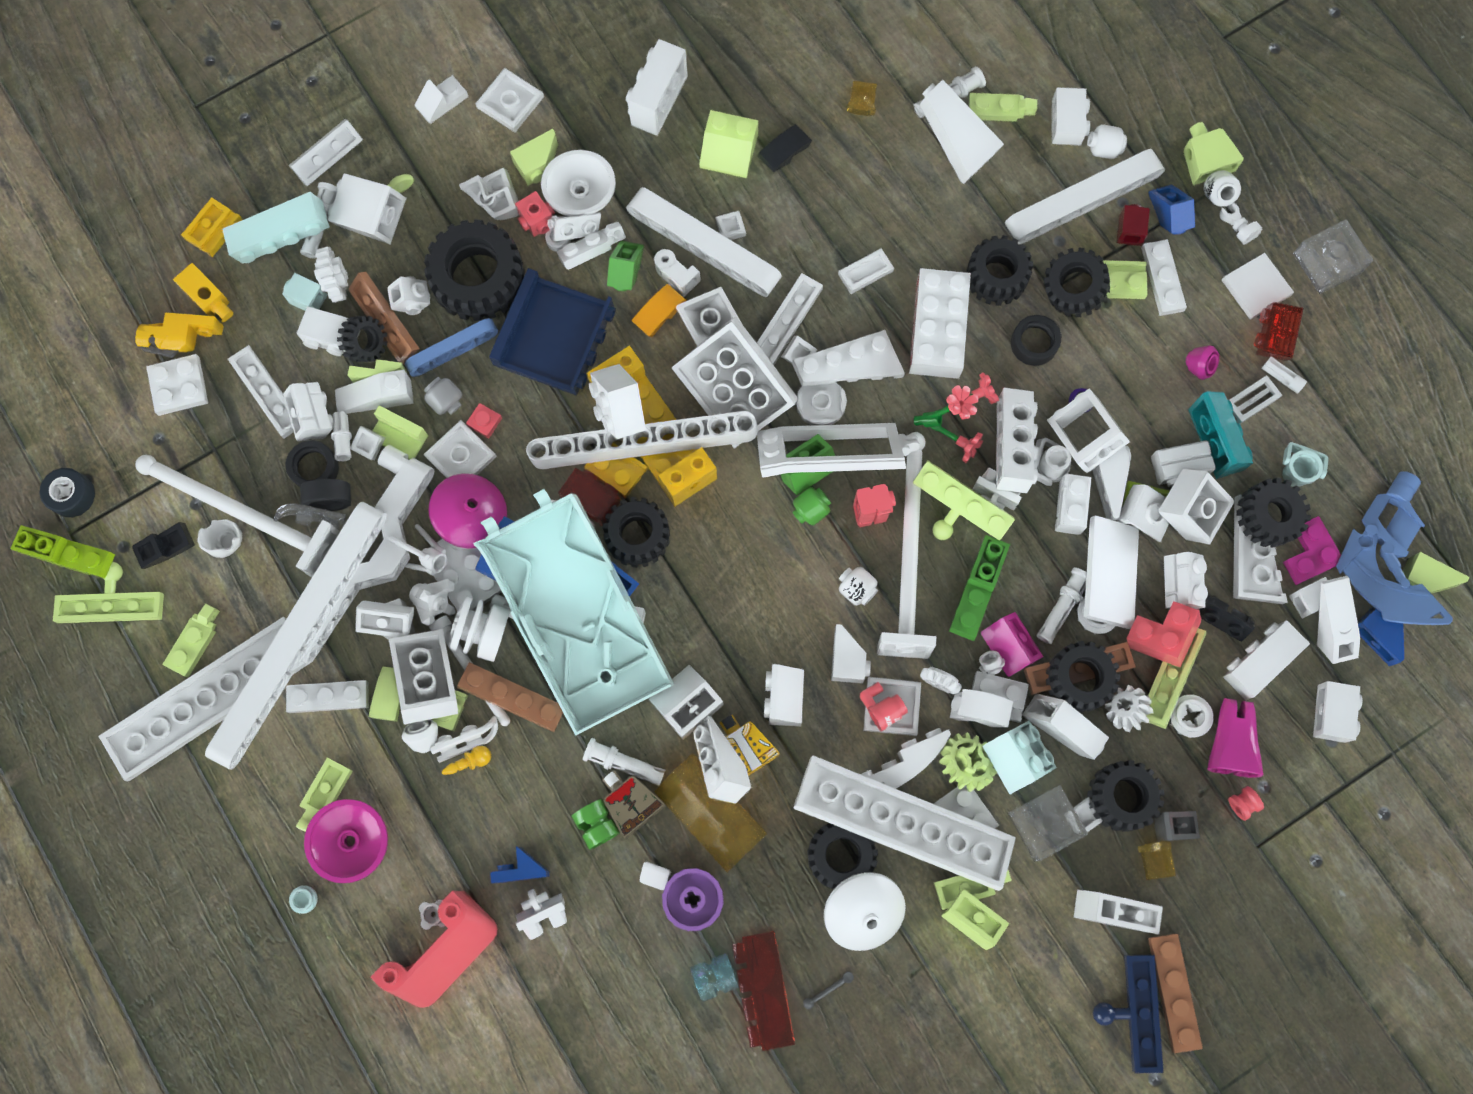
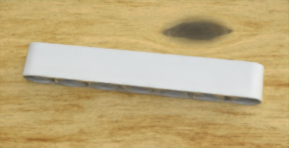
M1147 149L1013 214L1006 220L1005 225L1013 238L1018 240L1017 244H1023L1153 181L1163 174L1165 168L1153 149Z
M640 188L626 207L627 211L637 220L763 297H768L782 277L781 273L774 266L646 188Z

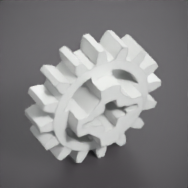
M331 247L316 249L317 263H314V272L322 292H328L329 299L332 302L346 300L347 293L345 289L348 286V275L341 258H335Z

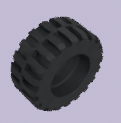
M475 219L474 223L463 220L460 221L461 225L454 226V224H451L447 227L448 231L445 233L440 231L435 236L437 241L436 243H430L428 247L430 254H426L424 260L426 265L424 269L425 277L438 303L445 307L448 313L453 316L458 313L460 319L469 320V317H473L474 321H481L484 316H488L489 319L496 317L495 313L500 310L504 313L509 309L508 304L510 302L513 303L516 292H518L525 276L523 262L513 238L509 237L508 232L503 228L498 230L497 224L488 222L485 225L483 220ZM485 255L497 261V268L494 274L480 285L464 286L453 280L455 269L468 257Z

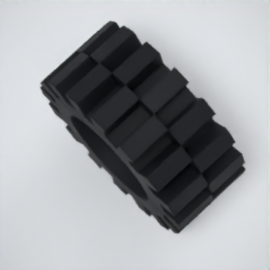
M354 316L341 324L344 328H339L338 330L342 337H337V342H342V345L338 346L339 349L345 350L343 353L344 357H349L350 361L373 362L375 359L381 358L380 354H384L386 351L382 346H387L388 341H383V337H387V332L381 331L385 328L383 324L378 325L380 321L373 319L371 316ZM361 329L366 332L368 339L364 349L359 346L357 340Z

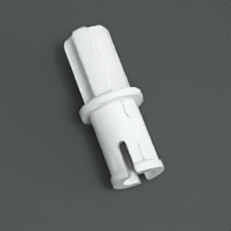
M345 411L334 412L332 416L333 433L331 434V439L334 441V458L337 461H348L351 458L350 440L352 439V434L349 432L348 415L345 414Z

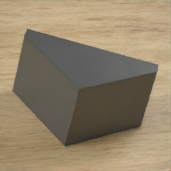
M1196 811L1164 812L1158 818H1154L1157 842L1200 838Z

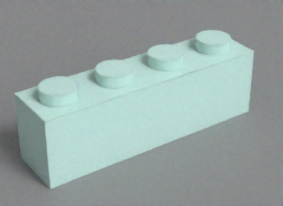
M308 192L223 228L229 256L243 264L253 262L262 255L272 254L277 249L286 245L296 244L305 237L317 235L322 230L329 228V223L323 201L313 193Z

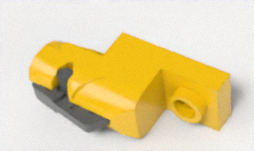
M165 313L163 323L140 324L136 330L135 340L137 346H140L145 352L173 358L178 352L193 351L197 334L204 337H212L213 334L222 335L223 325L215 316Z

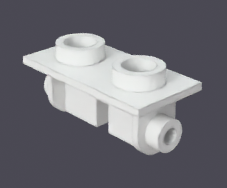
M601 213L571 217L552 216L551 219H548L547 224L549 229L554 230L553 241L586 237L590 233L598 232Z

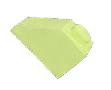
M553 129L510 151L513 163L527 186L541 182L545 168L555 157L558 141Z
M1422 552L1409 557L1403 569V573L1406 579L1410 581V585L1423 584L1431 594L1454 588L1469 580V577Z

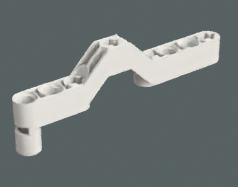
M387 445L378 458L380 466L396 474L375 506L376 509L387 514L385 524L381 529L384 540L370 561L361 563L302 658L301 662L305 664H310L318 655L359 590L397 580L410 560L409 551L389 541L388 537L393 536L407 543L402 524L431 482L434 469L415 458L408 460V454L391 445Z

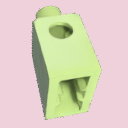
M1203 122L1197 123L1189 129L1193 137L1185 146L1184 155L1193 186L1205 182L1216 171L1225 170L1232 173L1238 169L1244 160L1243 156L1223 129L1219 128L1208 132Z

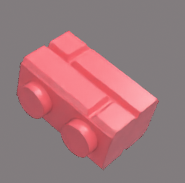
M885 484L873 486L872 489L867 487L857 490L853 510L857 526L860 528L870 526L872 522L874 524L886 522L889 514L893 513V506H896L895 496L892 490L888 491V487Z

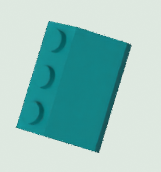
M1207 391L1202 393L1188 411L1200 441H1208L1215 464V470L1213 471L1215 478L1219 479L1246 470L1253 464V454L1244 442L1241 425L1234 418L1231 401L1226 398L1224 392Z

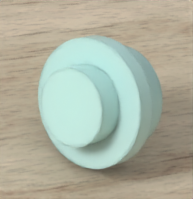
M310 886L295 888L289 897L290 907L293 911L300 914L312 911L318 901L316 891Z

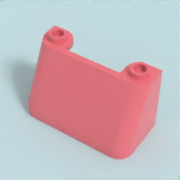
M452 891L441 902L438 916L448 929L416 963L409 967H403L398 962H387L380 966L370 977L381 989L416 1007L424 1008L431 1006L494 940L498 931L496 922L465 891Z

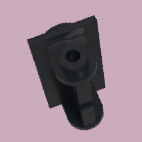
M1208 595L1205 599V608L1199 609L1201 619L1242 642L1255 629V622L1251 620L1252 617L1235 608L1230 613L1227 611L1228 604L1214 595L1212 597Z

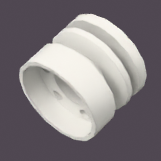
M466 596L464 603L458 608L451 629L450 649L456 651L460 640L466 641L463 653L467 654L472 644H477V657L494 662L510 608L493 604L489 613L485 614L483 613L484 600H479L475 611L470 609L473 597Z

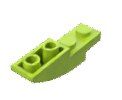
M20 525L10 548L13 551L58 566L104 579L115 557V554L109 551Z

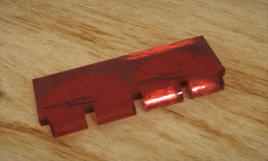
M770 931L742 937L743 943L732 944L735 964L746 963L747 968L736 970L740 993L749 991L752 993V996L741 998L745 1021H757V1025L747 1027L750 1047L761 1046L762 1051L795 1045L775 932Z

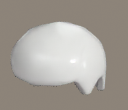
M228 519L212 520L208 528H201L199 530L197 542L202 550L213 557L225 558L233 554L240 547L242 532L236 523Z

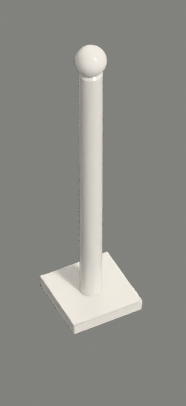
M912 432L909 435L917 436L920 448L915 452H910L907 455L899 631L898 633H881L877 644V654L882 656L928 659L936 646V636L914 635L921 488L913 484V480L922 469L921 450L925 447V438L921 433Z
M142 455L136 460L135 466L139 473L151 475L304 551L296 567L310 577H313L340 533L333 525L322 520L311 538L157 462L151 455Z

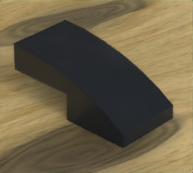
M795 124L766 145L758 153V157L773 172H776L788 165L793 156L807 149L812 139Z
M178 522L159 535L152 533L131 547L141 569H146L181 554L195 546L186 524Z

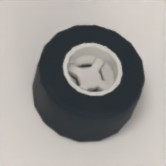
M59 468L50 472L42 481L39 491L41 501L45 507L63 517L73 518L82 515L89 510L95 498L94 485L89 478L72 468Z

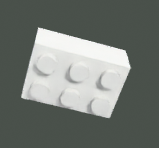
M658 39L655 47L650 48L647 55V63L644 68L641 67L636 78L637 82L634 88L631 87L626 96L628 114L630 115L632 126L658 136L687 78L685 49Z
M443 629L389 639L403 723L410 724L458 714Z

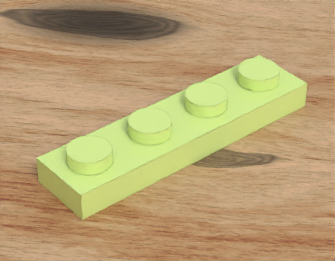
M1198 628L1180 668L1164 661L1162 662L1148 694L1152 702L1149 706L1153 709L1152 714L1146 715L1149 723L1166 729L1206 636L1205 630Z

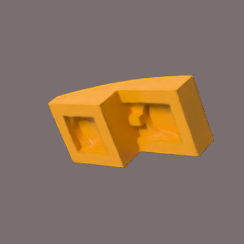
M666 284L642 307L631 321L649 337H653L665 321L672 319L677 313L676 305L686 302V299L672 286Z

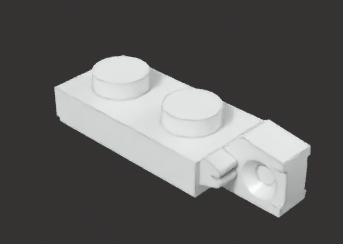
M619 222L607 225L605 229L588 234L585 238L575 243L565 245L556 252L565 268L569 270L611 250L612 244L626 237Z

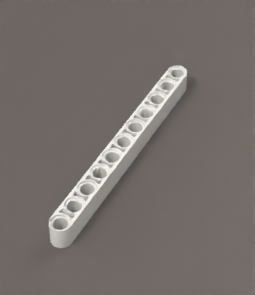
M360 502L355 507L209 743L205 752L207 758L230 770L235 768L240 762L386 521V513L364 502Z

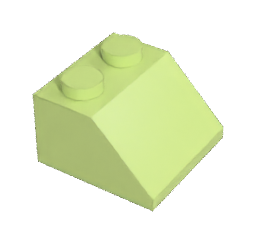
M710 110L704 133L700 168L747 178L758 137V120Z

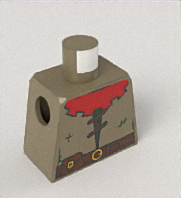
M614 770L602 780L611 791L603 801L625 839L666 807L656 795L633 775L623 781Z

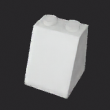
M344 173L342 179L337 183V195L334 203L329 207L328 221L336 226L391 244L406 197L390 186Z

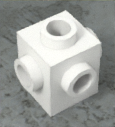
M400 276L387 287L391 310L406 312L408 315H416L421 313L430 304L427 281L419 280L412 276Z

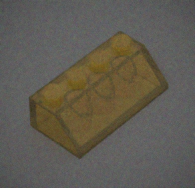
M694 753L673 770L654 791L727 873L767 836V833L739 802L735 804L709 797L700 760Z

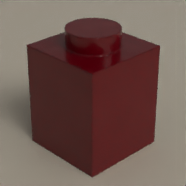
M1138 204L1124 206L1119 215L1116 243L1135 246L1143 244L1148 235L1150 208H1145Z

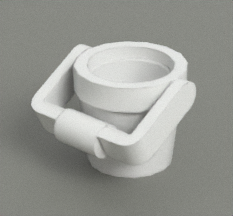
M1048 438L1038 439L1035 445L1038 447V453L1034 462V468L1038 469L1037 481L1047 486H1052L1053 482L1061 481L1064 475L1069 473L1071 454L1067 448ZM1044 445L1049 447L1048 450L1043 452Z

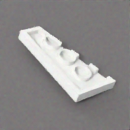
M885 330L794 359L792 363L802 386L833 384L835 381L846 380L847 382H857L858 379L870 378L872 380H881L883 377L903 378L905 375Z
M1238 495L1234 497L1233 598L1276 604L1288 603L1286 593L1283 594L1280 581H1283L1281 571L1277 570L1274 557L1277 555L1275 547L1271 548L1270 545L1267 547L1260 546L1261 541L1253 543L1250 541L1253 536L1251 534L1245 536L1243 533L1246 530L1245 526H1239L1238 524L1242 517L1236 515V510L1242 507L1237 504L1240 499L1244 498Z

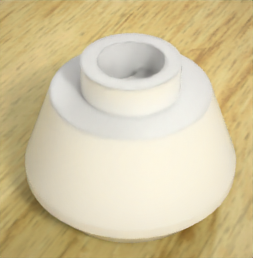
M431 719L410 723L404 728L402 739L413 751L426 753L437 742L438 725Z

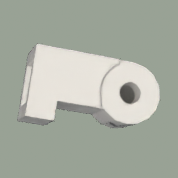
M662 249L656 253L654 257L656 272L683 297L701 281L700 271L693 265L686 269L676 260L675 254L671 250Z

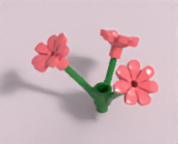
M984 372L979 375V388L971 391V394L969 387L964 386L961 389L957 385L952 389V394L946 399L947 406L933 412H924L923 415L914 416L915 426L924 425L925 428L931 427L932 430L938 431L956 441V445L964 449L962 461L966 464L970 457H975L976 448L981 447L983 434L978 432L970 440L963 436L958 437L941 426L942 415L951 411L953 415L959 414L961 419H969L970 415L977 413L976 407L972 404L977 403L979 398L984 396L990 404L999 401L993 386L990 385V377Z

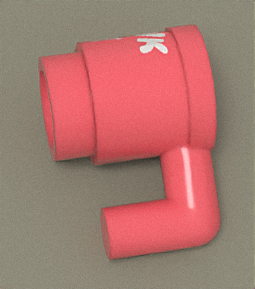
M877 682L860 693V699L868 709L873 722L882 732L887 727L901 720L902 716L908 713V710L897 694L891 698L887 697L876 704L873 697L884 691L881 684Z

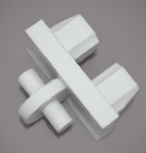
M988 468L982 477L979 476L972 489L982 494L981 496L1002 510L1005 506L1015 510L1022 498L1019 496L1021 492L997 490L996 471Z
M534 889L528 891L529 900L521 903L524 911L516 914L518 930H524L530 940L544 933L540 924L541 920L549 917L553 928H557L567 922L565 901L561 893L549 899L546 891L537 895Z

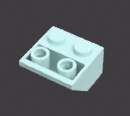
M1030 721L982 746L1009 794L1029 785L1057 768L1053 755L1045 748L1040 740L1039 731Z

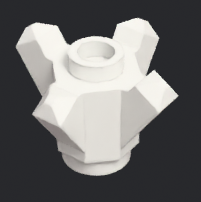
M446 579L430 584L418 583L412 587L409 598L413 605L416 606L423 624L430 626L435 621L434 617L442 612L449 616L455 614V607L448 604L447 597L449 592L454 591V582Z

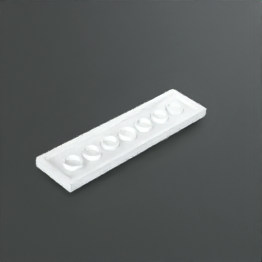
M280 618L99 735L101 742L124 781L129 782L224 720L287 618ZM300 662L294 673L308 664Z
M812 755L794 805L796 810L997 891L1003 889L1016 837Z

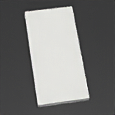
M1096 515L1090 518L1084 618L1131 629L1135 620L1139 529L1137 527Z

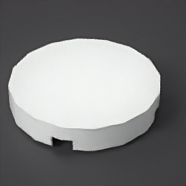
M835 381L833 384L801 386L797 393L796 406L799 415L812 426L833 425L844 414L847 399L844 389Z

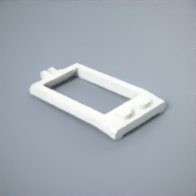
M896 423L785 426L757 432L762 477L797 472L906 469L904 456L920 448L916 435L906 436L905 434H898ZM817 434L824 440L888 438L892 454L786 458L784 441H808Z

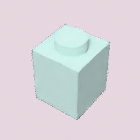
M296 273L285 283L282 293L289 304L306 311L307 306L320 309L327 297V293L322 292L320 284Z

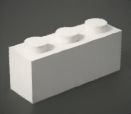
M1287 620L1280 624L1272 623L1263 632L1266 636L1260 642L1257 639L1245 649L1247 654L1242 659L1237 657L1226 667L1229 671L1223 678L1245 700L1255 697L1310 644Z

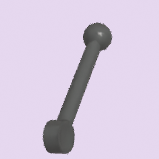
M845 972L840 980L814 997L806 998L803 1001V1006L806 1009H811L815 1002L844 983H851L854 979L853 974Z

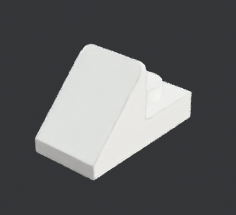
M453 75L438 86H435L429 79L415 107L431 124L465 100L468 94Z

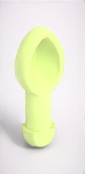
M409 174L394 177L387 186L402 193L411 187L414 179Z

